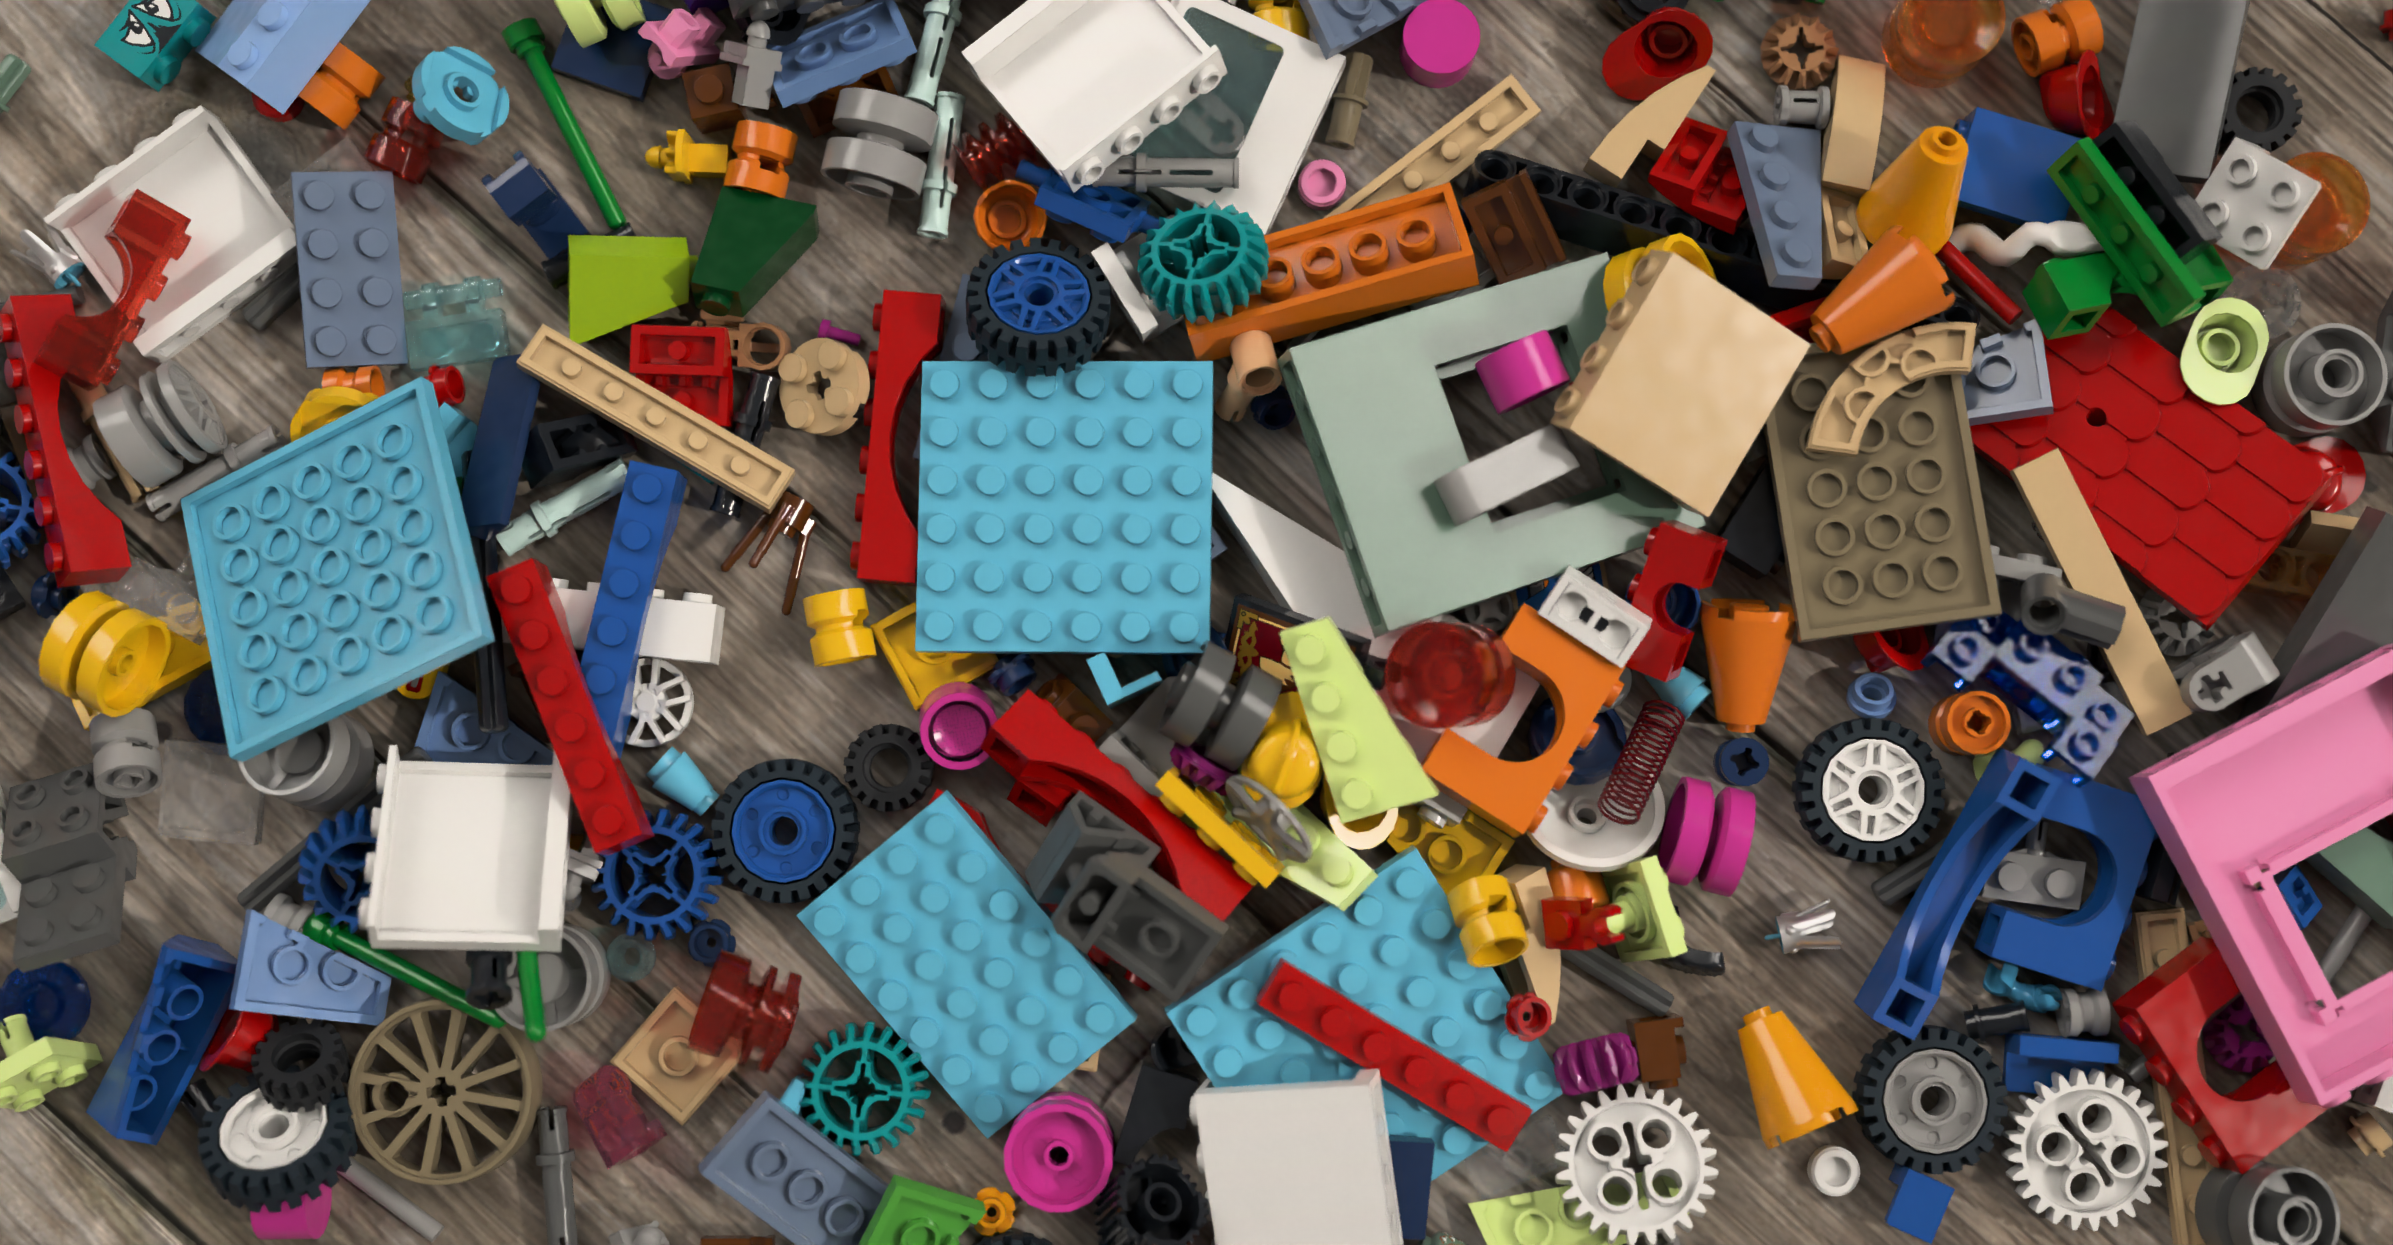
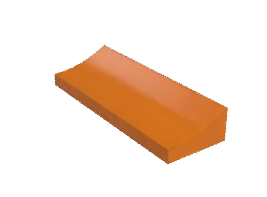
M1445 183L1264 235L1270 255L1268 258L1269 263L1267 264L1269 269L1267 273L1268 279L1261 281L1260 294L1249 295L1248 307L1235 305L1233 306L1231 317L1224 312L1217 313L1212 323L1205 316H1199L1191 324L1185 314L1183 316L1196 360L1214 361L1231 356L1229 349L1231 342L1241 333L1250 330L1266 332L1271 336L1272 342L1277 343L1479 285L1475 256L1451 183Z

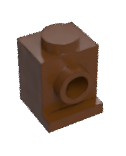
M1670 1013L1665 1014L1663 1017L1655 1015L1626 1019L1627 1032L1632 1047L1636 1049L1639 1060L1637 1066L1640 1075L1636 1079L1642 1083L1648 1082L1649 1089H1666L1679 1086L1678 1078H1681L1680 1065L1686 1064L1687 1056L1684 1039L1681 1034L1675 1035L1674 1028L1684 1027L1683 1017Z

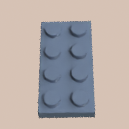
M393 171L291 172L290 179L306 369L407 365Z
M766 1089L698 1165L699 1171L704 1177L796 1245H858L889 1185Z

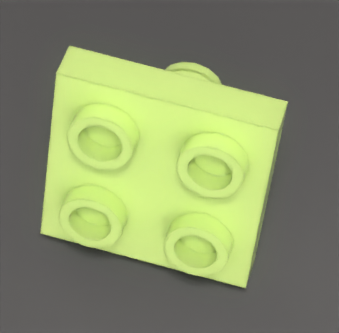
M1657 855L1630 862L1621 869L1601 872L1610 897V904L1621 907V914L1607 917V926L1613 933H1624V940L1615 943L1621 963L1671 958L1688 951L1683 938L1684 926L1679 916L1675 913L1668 892V877L1660 866Z
M15 1014L4 1018L6 1026H3V1023L0 1022V1043L7 1058L0 1062V1108L23 1112L40 1105L45 1100L44 1095L53 1089L68 1087L84 1080L88 1076L87 1070L103 1062L97 1045L47 1036L35 1042L25 1014Z

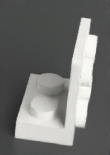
M2235 137L2195 200L2223 236L2215 244L2253 266L2267 270L2318 194L2322 185L2317 180L2271 156V152L2254 143Z
M1174 214L1168 216L1167 219L1175 217ZM1140 233L1112 250L1107 242L1093 250L1091 255L1094 259V266H1099L1104 273L1105 281H1108L1110 286V292L1144 345L1183 321L1184 316L1182 315L1180 318L1173 320L1167 310L1159 312L1153 301L1149 300L1148 295H1145L1137 271V260L1140 259L1139 245L1146 242L1147 234Z

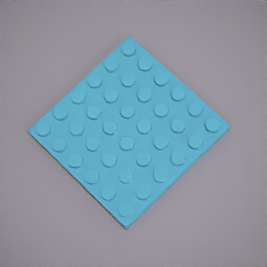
M922 361L915 651L918 653L1100 654L1105 652L1106 654L1195 655L1204 653L1200 649L1201 645L1206 640L1211 642L1213 361H1088L1084 365L1076 361L1075 370L1065 373L1059 365L1057 366L1056 376L1045 377L1043 368H1037L1036 377L1025 376V366H1019L1016 374L1006 371L1005 361H1002L998 366L990 361Z
M422 376L180 499L229 756L232 759L245 762L495 641L432 382Z
M1413 845L1374 869L1373 871L1378 877L1344 912L1324 902L1180 997L1176 1003L1173 1002L1164 1008L1167 1016L1215 1088L1353 1080L1359 1070L1366 1068L1257 1004L1255 1000L1282 957L1529 1105L1533 1110L1531 1115L1563 1094L1560 1083L1556 1080L1553 1069L1555 1065L1539 1040L1521 1041L1518 1035H1511L1507 1030L1504 1018L1507 1015L1506 1005L1511 996L1492 967L1480 968L1468 964L1459 937L1461 929L1455 925L1447 895L1417 848ZM1381 1078L1388 1136L1432 1138L1435 1142L1431 1181L1490 1143Z

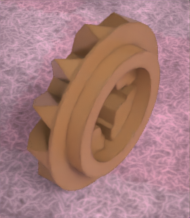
M1798 12L1793 16L1780 18L1769 28L1762 40L1760 55L1766 73L1774 82L1779 85H1787L1791 90H1806L1821 84L1835 68L1834 65L1839 48L1835 45L1833 30L1827 29L1820 23L1819 17L1801 16ZM1799 34L1804 47L1816 50L1805 57L1802 66L1798 62L1797 54L1785 51L1794 46Z

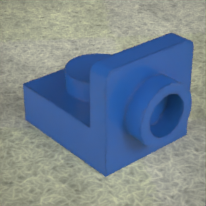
M2295 864L2273 875L2272 878L2299 929L2303 930L2323 906L2298 864Z

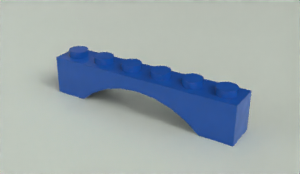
M632 460L629 462L580 664L591 697L620 760L632 713L636 669L647 614L664 556L677 526L687 479L678 470Z
M2001 747L1996 750L1854 1000V1003L1869 1017L1915 1040L1939 998L1942 979L1950 952L1973 902L2008 852L2039 823L2063 779Z

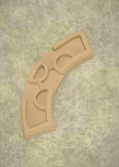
M1945 322L1918 326L1910 331L1880 341L1863 352L1849 364L1824 396L1812 421L1805 451L1855 458L1858 455L1864 429L1871 416L1893 393L1904 386L1927 377L1949 374L1968 375L1971 371L1977 323Z

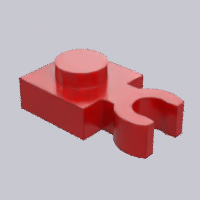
M1552 896L1541 899L1546 949L1585 951L1596 948L1597 944L1606 946L1624 940V933H1613L1607 926V917L1622 913L1621 907L1618 905L1609 904L1593 909L1592 897Z

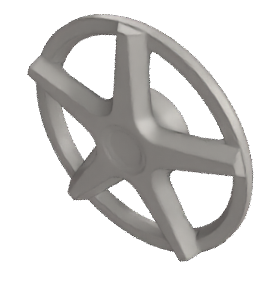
M1242 775L1231 776L1226 781V793L1233 805L1231 815L1244 821L1262 841L1272 848L1279 861L1290 859L1298 863H1304L1310 859L1312 845L1306 831L1292 812L1275 795L1256 781ZM1241 784L1254 789L1263 797L1255 803L1244 791ZM1291 825L1298 833L1302 842L1286 832Z

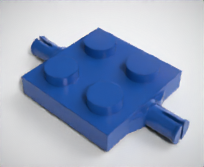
M1026 159L1021 160L1017 168L1015 178L1039 187L1034 205L1046 209V215L1053 220L1066 224L1076 222L1089 228L1090 234L1101 241L1108 243L1119 241L1124 243L1133 232L1147 234L1149 229H1160L1159 218L1148 214L1151 202L1118 187H1093L1090 184L1082 186L1073 193L1055 170H1046L1026 161Z

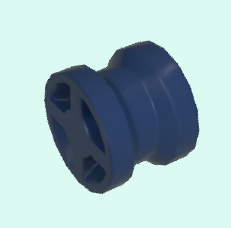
M1734 738L1725 741L1718 747L1714 754L1713 766L1717 776L1728 785L1750 786L1757 784L1765 777L1769 769V757L1767 750L1760 742L1752 738ZM1746 751H1747V754H1746V755L1748 756L1750 762H1748V759H1747V757L1745 756V752H1746Z

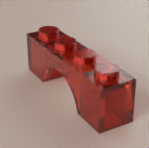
M139 189L130 193L104 236L115 250L122 267V287L116 301L107 311L97 315L74 316L65 314L57 319L34 358L33 363L87 391L97 388L100 382L107 386L122 360L115 357L123 341L131 344L145 322V318L138 315L147 299L155 302L168 281V277L161 274L170 258L178 261L187 248L191 236L186 234L185 231L191 219Z

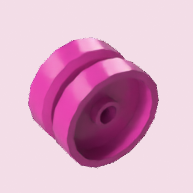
M1686 776L1680 779L1666 813L1658 851L1659 864L1664 869L1669 883L1687 886L1697 875L1702 891L1727 897L1733 894L1742 877L1754 832L1756 799L1753 792L1725 787L1715 798L1710 782Z
M1071 1091L1049 1092L1040 1096L1032 1104H1029L1016 1116L1004 1147V1171L1012 1189L1028 1205L1048 1213L1071 1212L1091 1203L1105 1188L1113 1167L1115 1154L1114 1131L1106 1113L1090 1098ZM1061 1146L1067 1150L1068 1155L1065 1158H1059L1058 1150L1052 1153L1050 1150Z

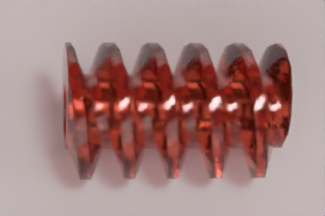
M1001 112L994 115L995 131L986 123L981 122L978 124L980 140L965 132L961 134L963 150H960L951 142L969 176L983 191L989 188L987 174H992L1000 182L1005 180L1003 170L1005 163L1017 171L1020 164V154L1023 153L1032 162L1038 160L1036 148L1017 125Z

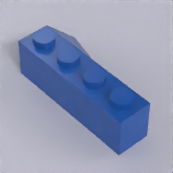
M180 934L162 943L151 987L86 1111L115 1138L152 1145L158 1144L230 1004L238 959L218 944Z

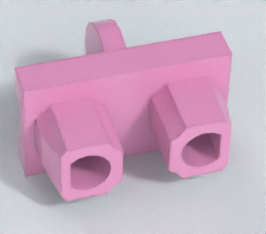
M708 7L698 8L693 16L684 9H673L665 20L646 21L638 33L643 39L653 41L648 50V63L653 73L659 78L670 80L682 76L681 73H684L688 66L714 64L720 56V50L714 43L726 29V26Z

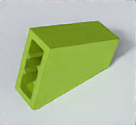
M568 235L569 339L577 344H581L689 302V284H691L698 256L689 255L687 238Z

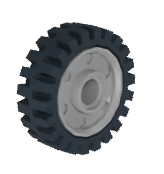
M1923 1025L1915 1040L1894 1030L1888 1033L1889 1036L1887 1038L1876 1041L1872 1045L1874 1050L1870 1054L1865 1053L1860 1061L1863 1067L1860 1072L1856 1071L1854 1082L1857 1083L1856 1091H1852V1099L1858 1108V1111L1854 1112L1856 1120L1861 1124L1864 1136L1874 1145L1876 1150L1900 1166L1904 1165L1914 1171L1929 1174L1963 1170V1165L1972 1166L1981 1159L1978 1155L1982 1152L1989 1153L1995 1145L1991 1142L1995 1135L2001 1136L2004 1129L2000 1121L2002 1116L2007 1117L2008 1106L2003 1103V1097L2008 1096L2006 1085L2001 1083L2000 1080L2003 1074L1999 1066L1992 1062L1991 1059L1993 1057L1986 1049L1979 1046L1975 1040L1958 1031L1934 1025ZM1935 1086L1939 1095L1938 1103L1931 1110L1924 1111L1920 1103L1921 1095L1928 1087Z

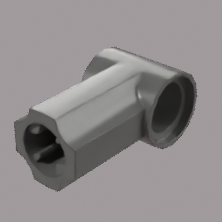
M2048 573L2034 574L2027 578L2021 587L2022 623L2029 631L2035 634L2050 635L2057 632L2109 649L2115 644L2121 633L2122 624L2126 616L2124 606L2067 588L2059 577ZM2048 600L2055 603L2054 605L2046 608H2041L2033 605L2037 601Z

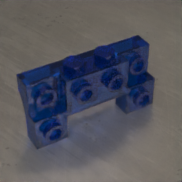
M2002 609V614L1998 616L1949 622L1920 663L1929 668L1934 662H1939L1958 677L1952 687L1959 693L1972 684L1975 678L1979 676L2051 734L2059 729L2040 757L2048 763L2058 756L2078 773L2072 780V783L2078 788L2092 781L2118 746L2117 739L2136 715L2099 686L2104 676L2092 668L2091 663L2084 656L2069 650L2055 639L2052 634H2035L2023 625L2021 617L2016 621Z

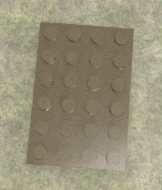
M1911 329L1896 331L1843 355H1837L1832 350L1824 353L1815 343H1811L1763 425L1794 619L1796 621L1798 643L1979 619L2002 614L1961 375L1949 374L1927 377L1904 386L1893 393L1871 416L1864 429L1858 455L1855 458L1805 451L1808 433L1815 413L1835 380L1863 352L1880 341L1887 340Z

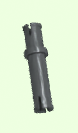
M567 1105L554 1106V1127L551 1126L549 1106L542 1107L536 1111L540 1152L535 1155L536 1165L542 1168L548 1245H561V1237L564 1238L565 1245H578L571 1162L575 1160V1149L569 1148Z

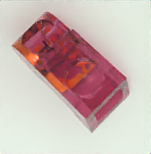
M602 1066L579 1084L573 1092L575 1108L607 1169L642 1155L667 1136L658 1118L650 1122L648 1121L635 1096H632V1085L629 1078L616 1066Z

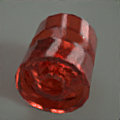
M392 96L380 120L385 129L383 132L374 133L363 158L384 171H393V175L421 186L432 164L428 153L430 150L439 149L445 134L436 129L432 124H426L419 120L414 113L413 103ZM405 131L414 135L412 144L401 139Z

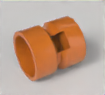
M2063 0L2053 4L2049 12L2046 9H2039L2017 17L2011 26L2014 52L2023 70L2031 77H2038L2048 71L2057 70L2064 65L2065 60L2068 63L2078 62L2086 49L2094 51L2095 55L2102 51L2104 44L2101 20L2090 0Z
M339 42L320 66L321 69L318 72L316 71L298 96L345 131L361 111L357 101L360 98L370 99L385 80V77Z
M739 120L731 147L737 154V158L728 162L723 186L785 199L790 176L784 171V168L791 165L794 161L798 136L790 130L773 124L753 120Z
M1970 691L1951 694L1940 699L1931 710L1928 718V729L1934 744L1943 752L1954 756L1988 754L1999 749L2007 740L2011 729V721L2006 705L1996 695L1985 691Z

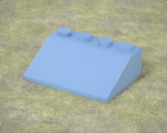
M233 0L195 51L284 115L371 0Z

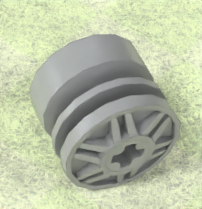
M171 359L160 364L156 368V373L148 371L140 376L138 379L140 392L134 387L124 384L98 398L93 403L94 417L109 448L127 472L147 488L153 489L180 474L184 469L182 456L189 462L198 464L205 460L207 453L215 455L224 450L228 445L225 428L211 399L193 376L182 365Z

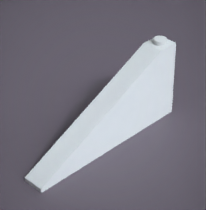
M1213 473L1212 504L1278 604L1314 619L1330 616L1338 628L1371 639L1370 655L1401 664L1397 683L1393 685L1385 683L1383 690L1374 689V691L1381 697L1387 709L1390 710L1389 715L1403 738H1406L1417 755L1418 762L1422 763L1438 735L1446 728H1449L1493 757L1498 758L1540 683L1492 653L1491 650L1496 643L1495 641L1450 614L1374 638L1345 552ZM1439 791L1438 796L1412 803L1420 808L1417 815L1421 819L1439 829H1442L1445 824L1450 827L1459 824L1468 809Z

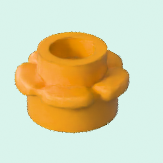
M985 1187L979 1190L975 1199L983 1201L986 1214L974 1225V1229L984 1236H993L996 1232L1005 1233L1011 1228L1015 1220L1013 1211L1016 1206L1013 1198L1009 1193L999 1191L996 1187ZM990 1207L995 1208L996 1215L989 1216L987 1209Z

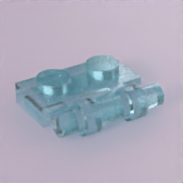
M480 276L464 278L463 283L439 286L437 282L422 284L420 290L403 293V302L406 310L423 309L424 317L421 320L405 322L412 370L422 372L428 371L430 366L441 368L446 366L455 367L494 361L497 358L511 355L505 311L501 308H485L486 299L503 296V285L499 277L482 280ZM465 302L467 313L443 316L442 310L444 305Z

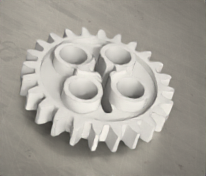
M2076 1067L2071 1068L2069 1082L2063 1075L2052 1072L2051 1081L2053 1087L2051 1088L2035 1081L2033 1084L2038 1096L2034 1100L2022 1094L2018 1097L2026 1108L2024 1113L2012 1111L2008 1113V1116L2018 1123L2017 1129L2002 1131L2003 1136L2014 1142V1147L2001 1151V1155L2009 1161L2016 1162V1165L2010 1167L2005 1172L2006 1176L2014 1181L2023 1180L2014 1190L2016 1194L2023 1199L2032 1197L2028 1207L2038 1214L2046 1210L2045 1218L2056 1225L2064 1217L2065 1225L2076 1231L2082 1219L2088 1228L2092 1231H2098L2100 1217L2111 1226L2116 1227L2118 1226L2117 1211L2120 1210L2134 1218L2136 1213L2131 1202L2138 1199L2143 1203L2149 1204L2151 1200L2143 1190L2146 1184L2154 1187H2161L2162 1185L2156 1177L2151 1175L2153 1168H2165L2168 1165L2167 1162L2155 1156V1151L2168 1147V1142L2153 1136V1133L2164 1127V1123L2156 1118H2146L2155 1106L2145 1099L2137 1101L2141 1090L2132 1085L2123 1088L2124 1079L2112 1074L2105 1081L2104 1072L2095 1068L2091 1069L2087 1079L2082 1070ZM2092 1104H2097V1119L2092 1124L2084 1125L2082 1122L2084 1110ZM2060 1113H2065V1117L2074 1133L2088 1141L2085 1145L2086 1150L2110 1177L2111 1181L2108 1185H2104V1181L2095 1165L2081 1157L2084 1153L2083 1148L2059 1121L2058 1116ZM2057 1132V1147L2052 1152L2043 1154V1139L2048 1134ZM2125 1144L2127 1148L2125 1159L2118 1165H2112L2111 1155L2113 1150ZM2080 1173H2085L2087 1177L2085 1187L2080 1192L2072 1194L2070 1191L2072 1179Z
M1642 1084L1638 1085L1634 1097H1628L1624 1087L1618 1085L1616 1100L1612 1101L1601 1090L1597 1095L1598 1108L1595 1109L1586 1101L1581 1103L1580 1110L1585 1118L1584 1120L1574 1116L1568 1117L1567 1125L1575 1134L1560 1133L1558 1143L1567 1148L1569 1152L1556 1153L1554 1163L1568 1167V1169L1558 1173L1555 1180L1557 1184L1571 1186L1562 1195V1202L1572 1203L1578 1201L1579 1206L1574 1213L1573 1219L1577 1221L1589 1215L1592 1218L1589 1234H1595L1602 1226L1607 1228V1242L1610 1245L1614 1243L1619 1234L1626 1235L1627 1245H1635L1637 1236H1644L1647 1245H1655L1656 1234L1660 1232L1669 1243H1672L1676 1238L1674 1225L1679 1226L1686 1232L1691 1231L1693 1224L1688 1213L1698 1217L1704 1216L1706 1208L1697 1198L1712 1199L1715 1190L1703 1183V1181L1716 1179L1718 1176L1717 1169L1705 1165V1162L1715 1158L1717 1154L1716 1149L1701 1147V1144L1708 1138L1710 1132L1708 1129L1693 1130L1692 1126L1698 1117L1696 1112L1684 1117L1679 1114L1682 1099H1676L1669 1107L1663 1104V1089H1659L1651 1100L1645 1097V1090ZM1626 1123L1630 1124L1633 1129L1635 1153L1638 1163L1642 1165L1647 1164L1641 1177L1642 1187L1649 1208L1646 1210L1641 1209L1639 1206L1636 1177L1633 1169H1624L1630 1157L1629 1144L1623 1130V1125ZM1650 1127L1661 1129L1667 1135L1668 1144L1662 1148H1652L1643 1141L1642 1132ZM1601 1135H1608L1618 1142L1620 1151L1613 1156L1600 1155L1594 1149L1592 1141ZM1660 1176H1668L1677 1183L1679 1193L1672 1198L1661 1197L1654 1191L1652 1181ZM1610 1184H1619L1628 1191L1630 1201L1622 1206H1614L1605 1200L1602 1190Z

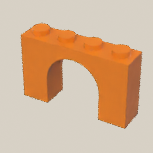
M1523 603L1515 611L1491 652L1538 681L1549 694L1555 710L1556 723L1554 734L1548 747L1539 757L1533 760L1508 762L1493 757L1449 728H1446L1438 735L1420 764L1439 791L1513 838L1524 835L1526 830L1533 834L1543 821L1549 808L1542 805L1552 788L1559 791L1568 780L1574 769V766L1568 763L1577 746L1584 750L1596 734L1599 724L1593 720L1602 705L1610 708L1619 696L1625 683L1618 679L1626 667L1620 668L1539 615L1537 610L1526 603Z

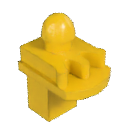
M678 129L677 131L667 130L668 148H663L661 145L653 146L645 154V160L649 166L655 169L665 167L664 172L673 181H683L685 184H693V177L725 178L728 162L732 160V149L729 145L695 143L685 129Z

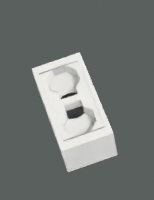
M1570 565L1567 566L1538 611L1539 615L1620 668H1623L1649 631L1652 623V618Z

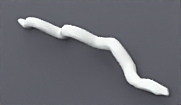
M1749 216L1740 227L1753 231ZM2040 221L2026 222L2004 241L1984 224L1969 222L1959 224L1953 228L1949 241L1960 252L1973 251L1991 266H2012L2035 246L2045 247L2052 254L2061 257L2081 256L2105 251L2086 224L2071 221H2053L2048 224ZM1936 257L1940 265L1943 267L1945 264Z

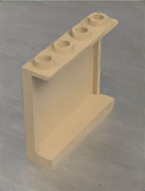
M1651 249L1650 253L1641 258L1632 272L1633 282L1624 297L1615 302L1606 317L1607 326L1597 342L1590 345L1583 354L1580 361L1581 370L1573 384L1565 388L1559 395L1554 407L1555 414L1550 424L1568 430L1672 496V501L1682 508L1709 517L1805 356L1810 344L1674 252Z

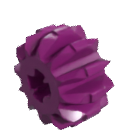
M1621 1032L1564 1045L1553 1053L1555 1063L1553 1069L1556 1080L1560 1083L1562 1093L1569 1096L1581 1095L1630 1083L1640 1075L1637 1066L1639 1060L1636 1049L1632 1047L1629 1035Z

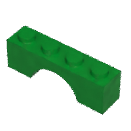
M2213 245L2185 265L2206 293V296L2199 301L2201 308L2197 311L2218 299L2234 281ZM2103 251L2066 260L2053 258L2042 263L2035 270L2034 277L2022 292L2047 340L2089 332L2110 306L2111 293L2137 294L2106 252L2103 253Z

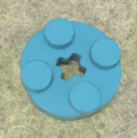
M457 46L446 47L443 51H433L418 64L412 77V90L416 99L413 102V110L419 120L426 124H432L443 134L456 140L464 141L469 145L481 143L505 122L509 113V96L505 86L499 90L496 81L491 77L496 71L485 59L468 49ZM456 87L463 90V97L469 102L461 100L455 94L454 89Z

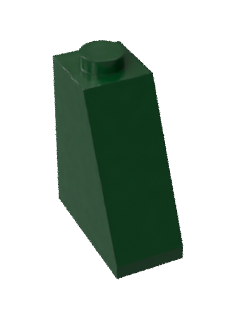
M722 186L691 279L696 308L703 309L714 316L732 315L743 318L817 240L819 235L817 206Z

